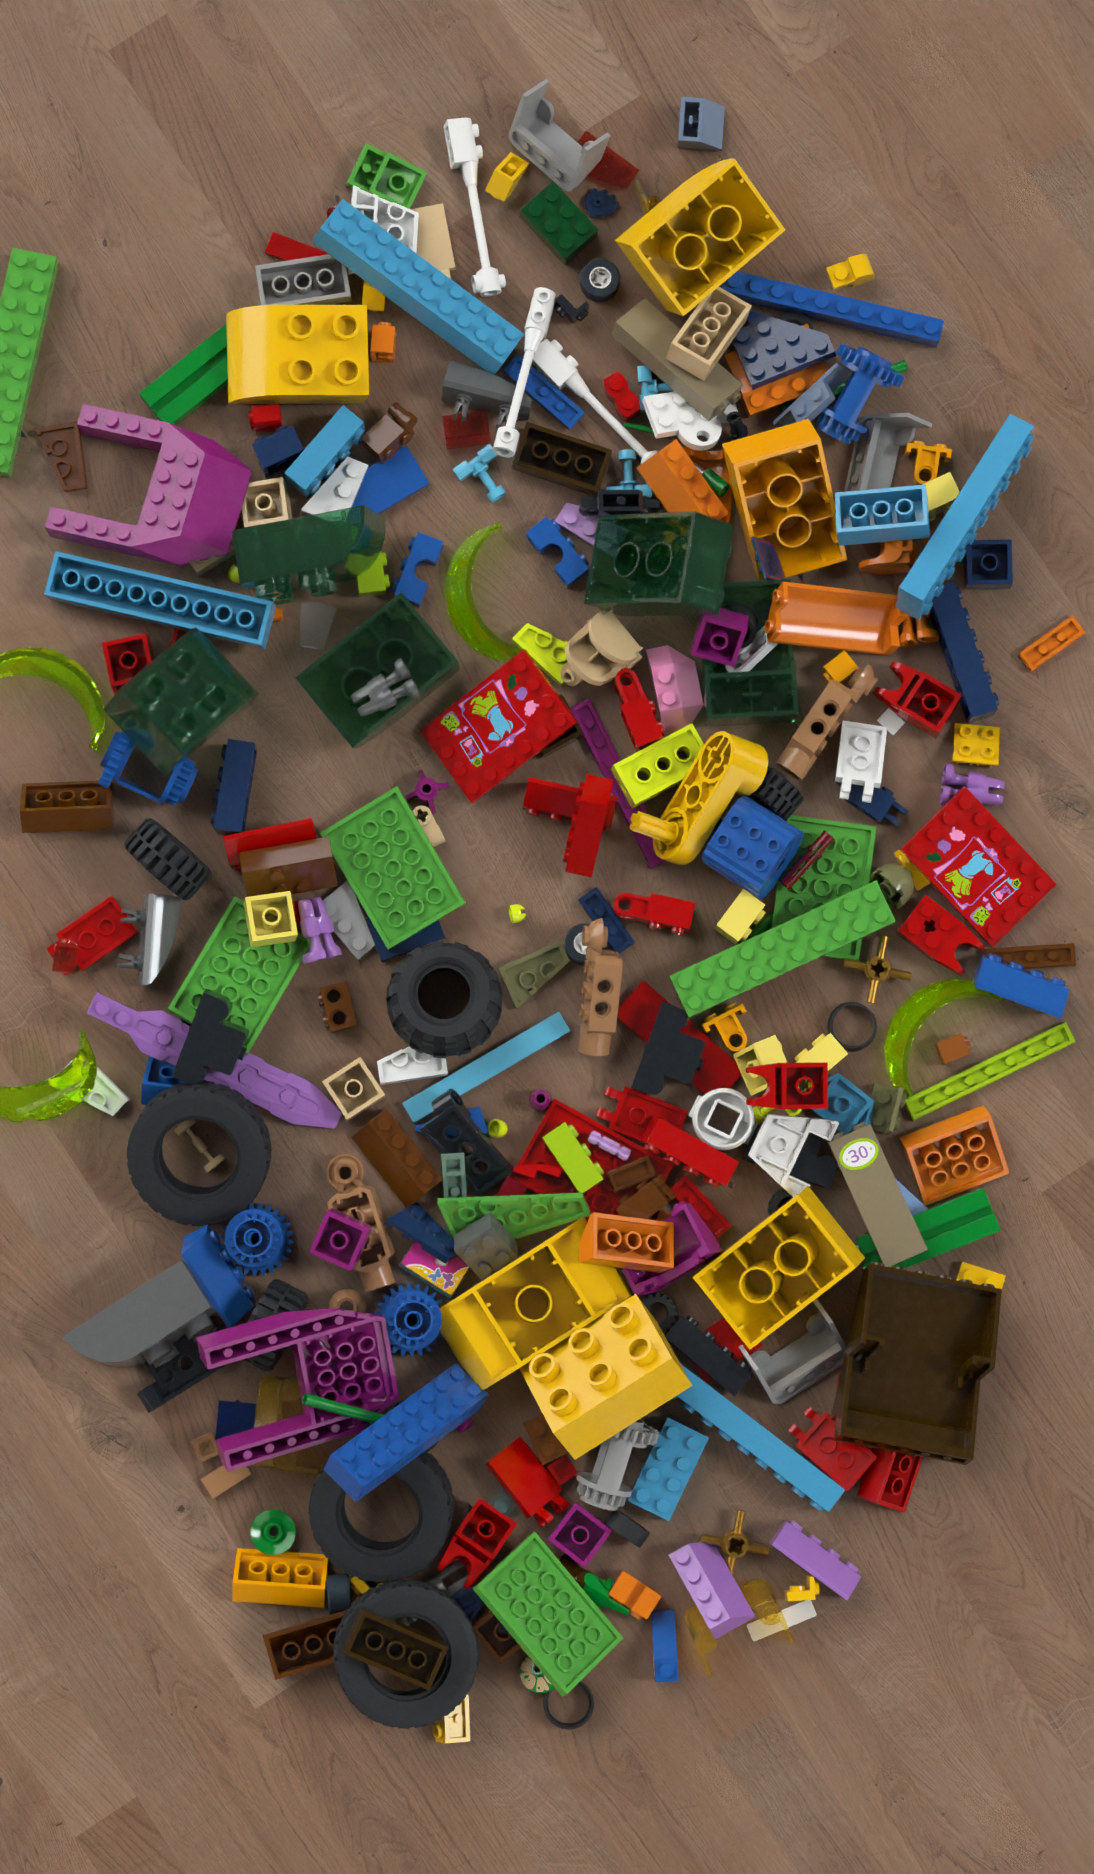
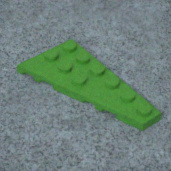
M583 1193L437 1198V1204L453 1239L455 1234L490 1212L515 1239L590 1216V1209Z

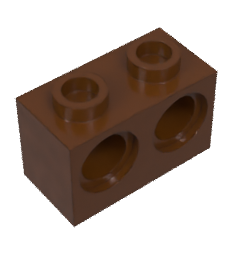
M347 981L320 987L321 993H318L317 996L320 1007L324 1006L326 1015L322 1016L325 1029L330 1028L331 1033L358 1027ZM331 991H338L340 993L338 1002L332 1003L328 1000V994ZM336 1013L345 1014L346 1020L343 1024L337 1025L333 1022V1017Z

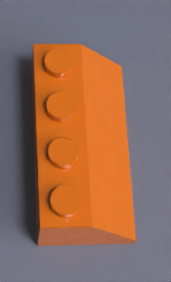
M677 439L636 468L687 541H690L729 513Z
M593 1212L580 1239V1263L658 1273L674 1268V1223Z

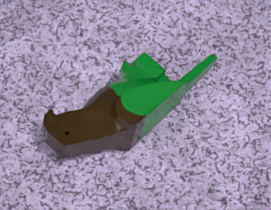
M564 1554L559 1559L561 1564L596 1606L603 1609L607 1607L628 1615L630 1610L608 1596L614 1580L610 1578L600 1579L593 1572L578 1566L569 1555Z

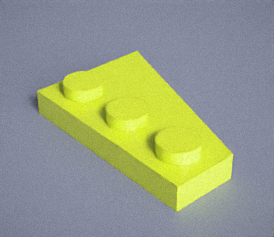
M527 623L511 641L521 651L526 649L535 663L561 686L564 681L561 678L560 671L568 662L565 655V648L568 642L561 641L553 637L552 634Z

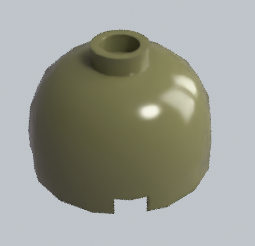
M894 863L884 864L869 876L870 883L877 880L886 902L891 908L895 905L897 906L896 909H900L913 895L914 882L912 873L906 867Z

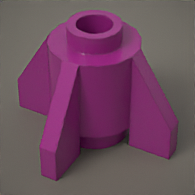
M418 770L420 780L415 786V791L406 795L405 798L407 801L418 798L424 803H429L431 813L435 814L436 810L433 801L437 798L438 791L449 788L448 782L436 783L431 778H425L423 770ZM428 786V788H431V791L425 793L423 792V787Z

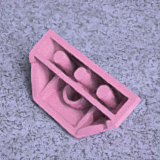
M668 645L646 649L659 718L665 730L663 737H667L693 723L704 706L695 661Z

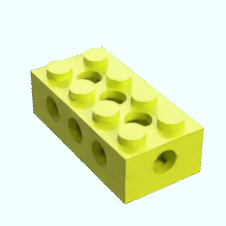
M693 723L614 764L610 770L633 809L681 783L704 743ZM677 752H684L687 759L682 760L678 758ZM657 762H664L667 765V770L659 769ZM644 772L648 780H640L637 773Z

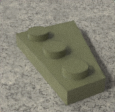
M561 940L498 967L515 1008L518 1009L544 983L569 962V958Z

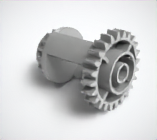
M639 1419L601 1443L592 1473L579 1472L577 1474L576 1480L579 1482L577 1492L580 1494V1499L590 1505L606 1510L616 1511L619 1506L623 1507L626 1497H631L633 1492L632 1488L621 1483L632 1447L646 1448L649 1444L656 1445L660 1432L651 1426H647L643 1420Z

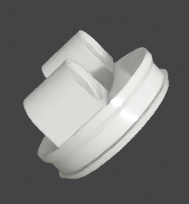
M719 1088L706 1093L703 1097L698 1095L688 1116L692 1118L694 1131L702 1142L717 1150H730L741 1144L748 1145L758 1125L755 1123L752 1105H746L747 1098L740 1092L729 1088ZM717 1103L740 1114L730 1135L707 1125Z

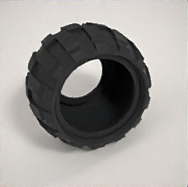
M437 941L430 942V945L422 948H415L407 954V957L402 962L397 964L387 986L386 1004L393 1029L399 1038L403 1039L410 1048L420 1054L432 1055L433 1058L446 1059L448 1056L458 1055L460 1057L471 1053V1050L479 1045H483L490 1038L502 1014L503 995L497 972L492 968L489 960L480 952H475L468 948V945L458 942L453 944ZM448 970L458 972L466 979L470 987V1000L462 1013L450 1019H438L430 1016L423 1010L418 1001V988L422 979L430 973Z

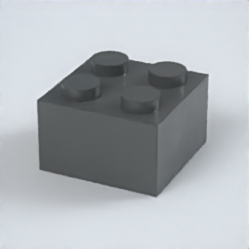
M491 1212L454 1235L455 1253L482 1281L519 1258L518 1241Z

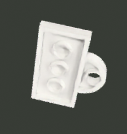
M675 391L644 396L642 400L656 439L677 435L685 446L698 451L714 447L720 438L722 428L729 427V423L726 420L727 415L733 411L738 412L735 404H729L721 416H715L708 421ZM702 435L706 437L708 441L702 442L697 438V436Z

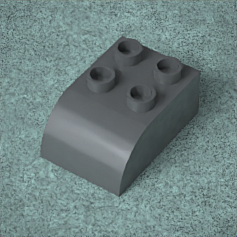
M180 1260L63 1337L72 1348L83 1356L107 1366L129 1368L139 1366L147 1361L149 1365L154 1364L155 1368L179 1354L174 1343L187 1336L189 1340L192 1339L195 1343L197 1342V1337L213 1333L218 1328L213 1319L219 1314L187 1264Z

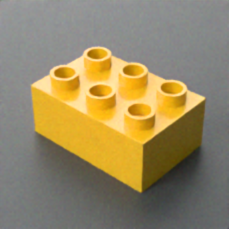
M636 1294L614 1306L611 1310L583 1328L576 1330L572 1335L544 1353L535 1356L530 1362L519 1368L553 1434L574 1460L693 1386L657 1321Z

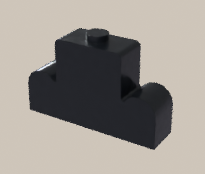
M209 989L203 992L172 1074L173 1078L195 1085L204 1080L209 1068L231 1075L236 1069L238 1061H243L247 1052V1048L244 1045L249 1030L224 1020L232 1011V1002L228 997Z
M665 1002L661 1003L631 1089L654 1096L661 1093L664 1088L665 1081L663 1076L689 1085L692 1082L695 1071L700 1072L704 1062L701 1054L705 1042L679 1032L685 1028L688 1022L687 1013L683 1009Z
M809 1132L789 1175L830 1189L837 1168L836 1161L828 1155L817 1157L823 1138ZM758 1133L751 1137L742 1159L756 1165L758 1164L748 1154Z

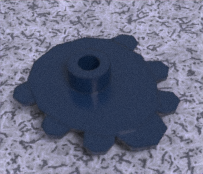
M593 188L585 200V207L589 212V216L594 217L596 215L600 216L601 219H604L607 213L613 216V210L619 208V203L614 201L616 196L613 194L609 196L607 190L601 192Z

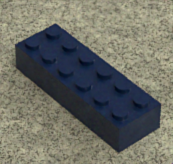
M953 581L944 584L939 597L934 596L932 599L933 605L930 609V618L934 629L939 632L938 641L955 690L962 695L960 705L967 724L993 716L998 710L997 706L1000 704L997 694L992 693L990 684H992L991 676L988 671H984L982 663H985L981 650H977L975 645L977 636L974 629L969 627L968 621L970 616L966 607H962L960 600L963 599L960 587H955Z

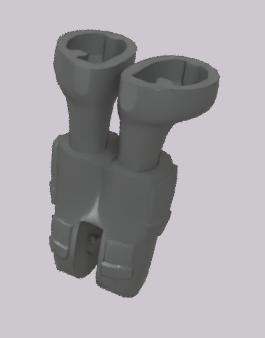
M402 658L395 661V670L388 677L385 678L380 674L350 696L354 704L370 697V702L357 709L361 717L396 705V699L400 697L410 696L411 698H417L421 696L412 678L392 691L389 689L390 686L412 677Z

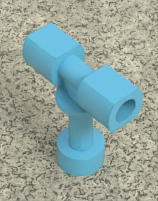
M646 365L637 366L638 384H641V395H639L640 413H646L642 403L644 396L656 395L661 392H674V390L666 383L657 384L656 379L652 380L651 370Z
M488 444L477 452L478 456L468 463L466 460L453 468V472L460 482L471 474L474 477L479 476L489 490L487 497L493 503L502 498L506 491L502 485L496 486L486 472L489 468L487 464L498 457L493 452L492 446Z
M632 449L618 451V459L620 462H623L624 481L620 482V486L606 487V490L643 491V496H647V499H652V490L648 484L638 485V481L633 480L632 461L637 460L636 451Z

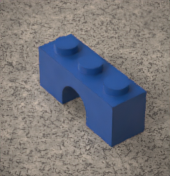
M546 516L526 532V538L539 554L548 548H556L562 553L563 559L554 567V573L569 588L589 572L588 565L590 563L582 553L580 555L576 553L573 549L575 544L568 536L565 538L559 532L561 527L554 519L550 521Z
M418 532L416 538H411L408 549L411 550L408 558L404 557L400 567L403 573L400 579L396 578L392 591L395 592V599L419 608L421 607L428 583L419 580L414 573L420 564L437 565L444 546L443 541Z

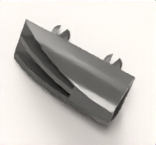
M450 360L443 383L441 401L455 404L452 418L456 420L461 411V422L466 420L468 407L498 413L499 417L495 426L498 430L503 422H505L506 426L516 386L487 371ZM525 393L522 397L517 418L529 420L532 401Z
M147 894L142 898V910L125 908L121 910L122 914L132 916L121 918V923L141 925L138 956L119 954L118 959L126 960L129 963H119L117 967L137 969V986L139 987L153 982L168 957L180 915L181 898L178 896Z

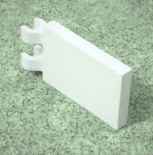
M842 721L835 776L836 782H842L839 798L849 799L851 784L864 786L862 802L871 803L874 787L880 788L887 727Z

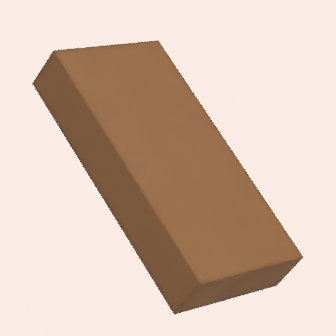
M224 1465L203 1477L201 1481L213 1499L252 1473L248 1466L227 1472Z

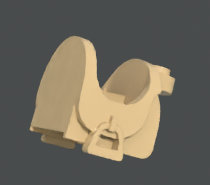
M604 610L597 613L566 644L565 655L568 662L561 668L560 674L562 680L567 685L575 686L584 680L590 684L601 686L613 680L618 671L625 668L631 669L643 658L639 653L643 647L638 645L612 613L613 610L607 613Z

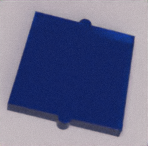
M219 1400L215 1440L255 1428L257 1403L240 1402V1400L235 1402Z

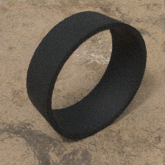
M848 1002L839 1005L832 1011L827 1022L828 1034L831 1033L846 1051L856 1052L863 1050L874 1040L877 1023L869 1008L860 1003ZM846 1006H860L867 1010L873 1019L874 1029L871 1037L859 1046L843 1044L837 1039L833 1031V1021L836 1014Z
M581 1681L578 1684L588 1694L589 1708L585 1716L577 1722L562 1723L555 1719L548 1708V1697L551 1691L545 1693L543 1701L544 1712L549 1721L561 1729L579 1728L589 1720L593 1713V1695L590 1689Z

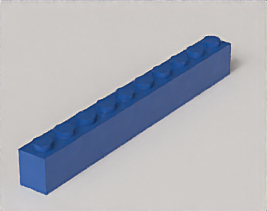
M739 271L722 283L721 287L746 303L783 312L795 311L809 318L937 348L944 323L942 319Z

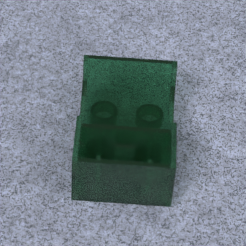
M791 579L699 584L697 592L699 619L705 604L724 608L731 604H741L750 608L756 614L758 632L765 626V622L769 618L773 591L778 589L782 582H791ZM778 643L749 672L728 673L725 664L701 658L705 727L789 723L796 721L799 715L796 662L791 644Z

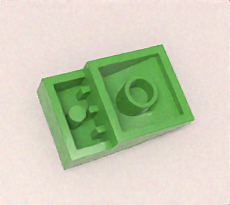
M366 143L345 186L353 189V185L357 186L361 190L410 209L427 172L389 152L384 153Z

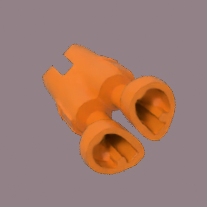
M930 611L927 615L923 614L920 620L908 615L903 621V630L899 636L900 647L910 648L918 645V641L931 643L939 640V632L936 629L930 628L926 620L930 616ZM915 619L917 623V635L915 634L913 628V621Z

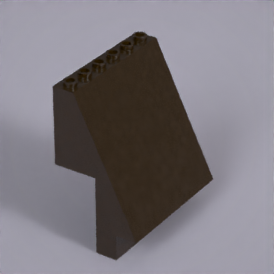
M879 1262L869 1264L862 1273L830 1419L836 1421L834 1441L962 1465L969 1464L974 1458L980 1381L995 1368L1002 1289L995 1288L992 1284H973L971 1280L967 1279L952 1280L951 1277L946 1275L932 1276L926 1271L911 1272L899 1266L893 1268L885 1267L883 1263Z

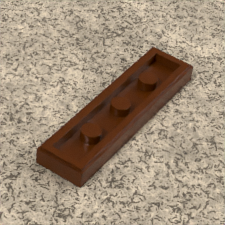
M1074 943L983 949L984 955L989 956V953L1002 957L1001 961L1008 964L1011 961L1023 965V969L1076 966Z

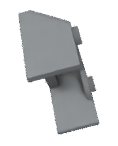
M545 79L522 95L509 131V140L517 150L564 191L570 192L584 180L602 159L611 135L607 132L595 141L586 142L583 147L552 121L554 107L551 102L544 98L549 81Z
M910 413L867 414L863 416L860 423L868 427L866 434L862 433L854 444L844 492L891 488L899 447L906 446L907 443L912 442L916 428H932L933 423Z
M817 1298L813 1303L819 1313L809 1318L806 1324L808 1333L771 1357L766 1351H756L750 1356L743 1345L739 1346L749 1367L774 1404L786 1402L843 1364L846 1346L833 1321Z

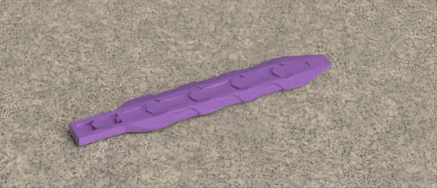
M96 992L87 1010V1014L129 1033L141 1052L176 1066L190 1026L182 1023L181 1019L162 1010L136 1011ZM248 1053L247 1056L245 1055L243 1061H238L236 1069L231 1075L209 1068L208 1074L204 1078V1080L215 1082L218 1085L220 1083L229 1086L233 1091L235 1089L243 1094L246 1100L249 1099L252 1103L269 1110L271 1114L292 1124L335 1129L342 1115V1112L312 1082L291 1072H284L251 1053Z

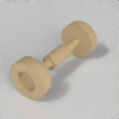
M194 1119L186 1120L177 1126L174 1132L178 1136L185 1131L192 1138L191 1142L201 1154L204 1153L210 1161L204 1166L205 1171L209 1173L218 1167L225 1158L220 1154L213 1159L207 1151L208 1147L199 1136L196 1137L190 1130V1127L196 1121Z

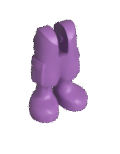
M945 764L942 784L966 786L982 805L1003 804V796L990 794L988 789L1004 790V781L986 777L982 773L969 772L967 776H962L955 772L952 764ZM942 786L939 798L940 805H945L959 790L949 786Z
M321 897L299 900L298 908L302 935L305 939L309 938L310 942L309 952L302 957L303 964L341 956L342 951L335 944L331 933L334 931L329 915H327L326 905ZM319 936H322L324 948L322 947Z

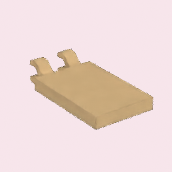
M443 203L411 209L419 213L416 254L451 279L450 271L456 270Z

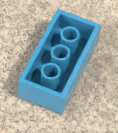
M342 405L286 470L285 477L287 482L307 499L310 495L313 496L321 487L322 481L325 478L328 479L336 470L335 466L340 461L343 462L346 457H349L351 454L349 450L353 445L358 446L362 442L361 437L365 433L364 422Z
M926 484L835 493L836 528L839 546L930 538Z
M666 1417L657 1443L652 1446L632 1488V1495L627 1498V1501L669 1521L709 1437Z

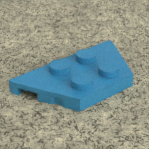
M837 1073L828 1078V1109L812 1110L823 1119L839 1122L837 1130L839 1132L844 1131L846 1135L853 1132L852 1127L860 1123L871 1124L875 1101L843 1075Z

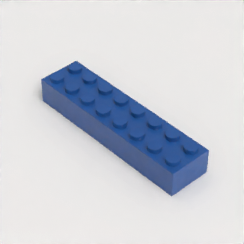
M455 1363L332 1453L324 1471L357 1502L481 1410L488 1393L485 1390L481 1391L469 1374Z

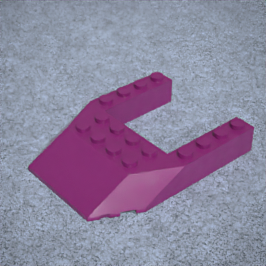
M83 404L77 421V426L82 435L159 451L158 459L137 526L51 507L45 525L49 536L176 566L187 564L186 562L195 560H208L213 556L221 557L228 555L252 470L215 440L168 422Z
M338 1308L290 1311L196 1338L200 1359L208 1370L292 1346L301 1400L304 1394L307 1393L380 1414L384 1412L386 1407L393 1405L399 1400L386 1319L381 1315ZM302 1404L303 1414L216 1439L220 1461L228 1472L358 1433L366 1427L365 1424L367 1422Z

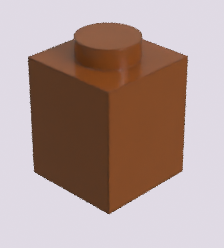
M962 1033L934 1044L942 1065L970 1055L969 1050L972 1049L967 1036L963 1037Z

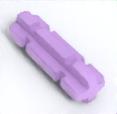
M592 1131L588 1137V1142L599 1145V1148L613 1155H618V1158L622 1160H627L631 1153L630 1149L625 1146L621 1147L619 1143L605 1136L602 1137L596 1131Z

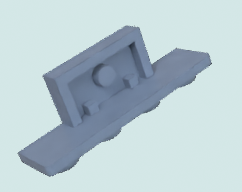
M838 363L834 364L773 421L774 425L782 427L809 419L811 422L835 400L832 392L851 375L850 370Z

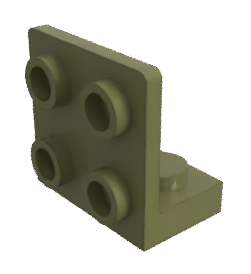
M874 1083L870 1096L875 1101L871 1119L873 1131L889 1135L893 1133V1130H898L901 1116H897L899 1109L904 1107L907 1095L903 1094L904 1088L894 1089Z

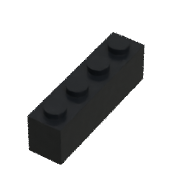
M682 1315L665 1337L735 1397L752 1377L749 1373L751 1368L742 1360L737 1363L731 1358L734 1353L723 1345L722 1348L714 1343L716 1338L707 1330L702 1333L697 1328L699 1323L690 1315L687 1318Z

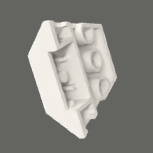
M353 185L351 205L416 253L419 213L397 203L389 202L378 197V195L368 193ZM347 268L348 275L354 274V272Z

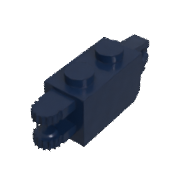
M834 778L833 781L841 787L842 782H836ZM851 784L849 799H845L846 802L877 823L885 819L896 827L900 826L901 822L887 813V811L892 807L898 813L905 816L909 811L895 801L896 798L893 797L894 793L884 786L882 788L874 787L871 803L862 802L864 786Z

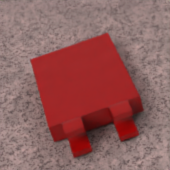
M110 896L56 933L59 940L46 948L52 958L66 948L72 959L60 966L65 976L77 967L83 972L138 934L132 923H121V918L128 917L126 914L121 913L122 909L113 896Z
M608 1086L603 1095L618 1100L615 1111L612 1113L599 1107L595 1116L609 1121V1129L640 1141L652 1117L661 1118L682 1129L688 1111L627 1086H624L622 1092Z
M724 1317L706 1329L716 1338L714 1343L722 1348L724 1345L734 1353L731 1358L737 1363L745 1359L739 1349L740 1345L744 1346L749 1355L763 1346L759 1342L749 1350ZM687 1356L705 1383L709 1384L714 1380Z
M808 1406L803 1414L814 1425L806 1434L794 1423L788 1431L799 1440L796 1447L837 1484L844 1488L845 1491L849 1492L878 1457L866 1446L834 1441L836 1421L830 1420L831 1416L826 1411L820 1416Z
M520 1436L485 1464L527 1519L533 1515L541 1527H544L554 1519L549 1511L543 1509L545 1504L549 1502L557 1514L570 1506L565 1498L558 1495L562 1491L561 1487Z

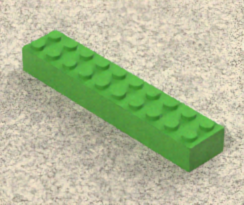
M12 248L0 300V476L7 478L12 476L59 266L56 256Z
M877 880L681 970L669 976L689 1019L885 928L896 921Z

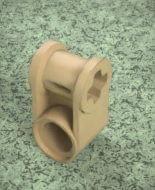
M422 805L414 808L413 812L416 817H418L419 812L427 814L425 822H422L420 819L418 821L433 847L446 842L430 809Z

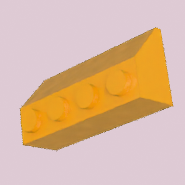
M237 1548L232 1582V1601L324 1608L329 1558H326L324 1554L298 1552L268 1555L256 1549Z

